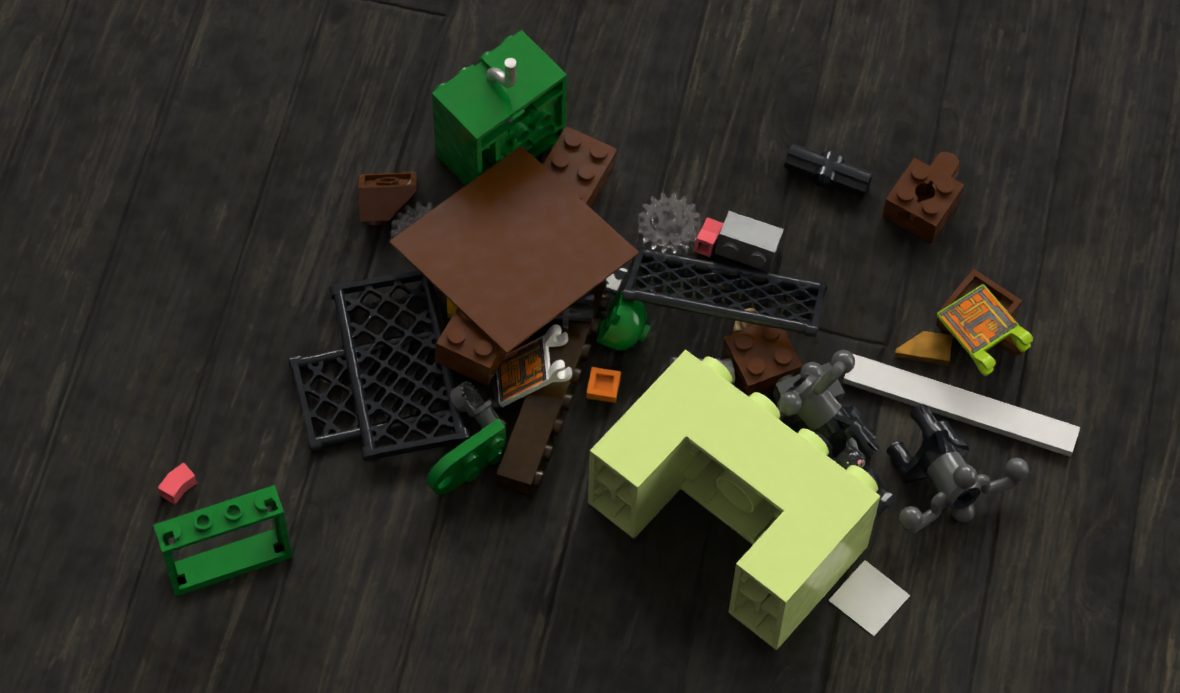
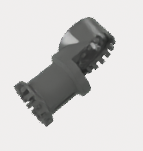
M463 382L450 392L451 401L454 406L461 412H467L470 418L474 417L481 429L496 419L500 420L491 407L492 401L490 399L483 401L477 392V388L474 390L475 386H471V382ZM500 420L504 426L507 424L505 420Z

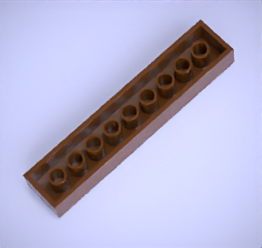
M566 126L543 166L591 208L614 169L617 148ZM457 308L436 343L435 362L488 386L506 353Z

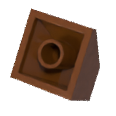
M417 172L359 174L360 222H366L367 225H381L384 221H389L417 191Z

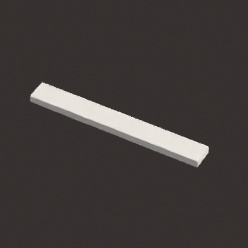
M853 354L855 366L852 371L844 376V384L915 407L918 406L919 408L921 404H925L931 412L1069 457L1073 453L1080 430L1078 426Z

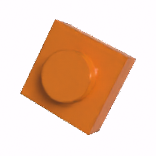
M592 367L586 398L616 403L621 372Z

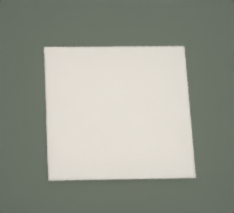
M864 560L829 601L875 636L910 595Z

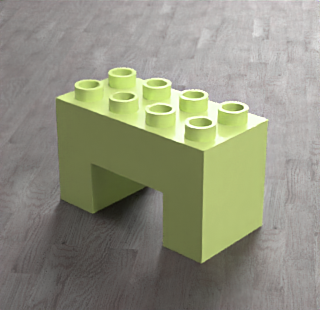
M685 349L590 450L588 503L632 538H635L681 489L753 545L736 563L728 613L777 650L868 547L880 500V495L876 493L878 486L875 480L862 468L850 465L845 470L827 456L829 454L827 445L814 432L802 428L796 433L779 420L780 412L769 398L757 392L752 393L748 397L732 385L733 379L730 372L718 360L712 357H705L700 361Z

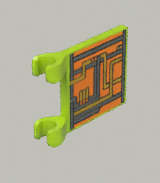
M984 284L942 309L936 315L973 358L979 371L985 376L994 371L993 367L996 364L994 358L985 351L1009 336L1012 337L1016 347L1021 352L1028 350L1033 341L1032 335L1020 327Z

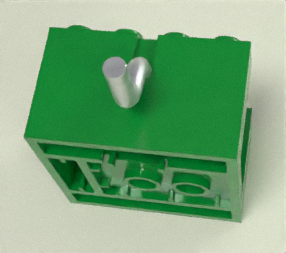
M522 30L514 36H508L500 46L492 51L485 52L479 58L476 66L472 64L470 67L462 68L453 79L447 83H441L435 88L432 93L435 155L465 186L520 146L536 159L555 145L566 127L567 74Z

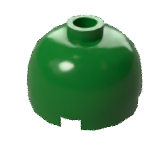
M621 290L618 291L607 309L609 311L607 318L602 320L596 342L602 346L616 351L627 350L633 347L638 340L644 341L650 329V325L646 324L648 315L644 304L637 301L629 302L622 300L623 291Z

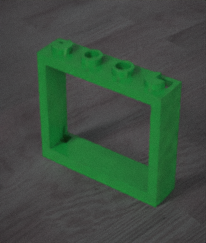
M275 485L153 525L175 596L293 558L285 514ZM267 506H269V508H270V512H269V513H267V509H266ZM272 519V530L174 562L172 551ZM174 537L176 543L169 545L168 539ZM282 544L284 551L275 553L273 546ZM185 576L187 583L178 586L177 578Z

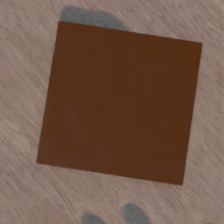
M522 146L389 241L399 253L506 354L639 254L638 250Z

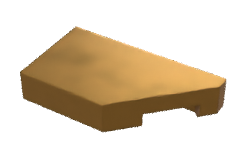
M923 331L898 347L895 351V358L949 366L953 335Z

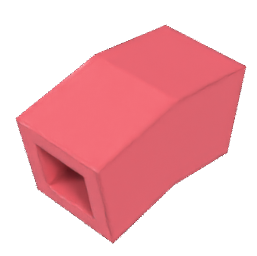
M707 217L696 238L693 251L710 257L716 248L724 223Z
M183 462L167 474L158 487L159 495L176 505L184 492L197 484L196 477Z

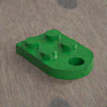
M496 419L450 451L434 465L426 478V484L434 494L443 495L454 490L465 481L471 482L488 465H496L502 460L506 450V428L503 423Z

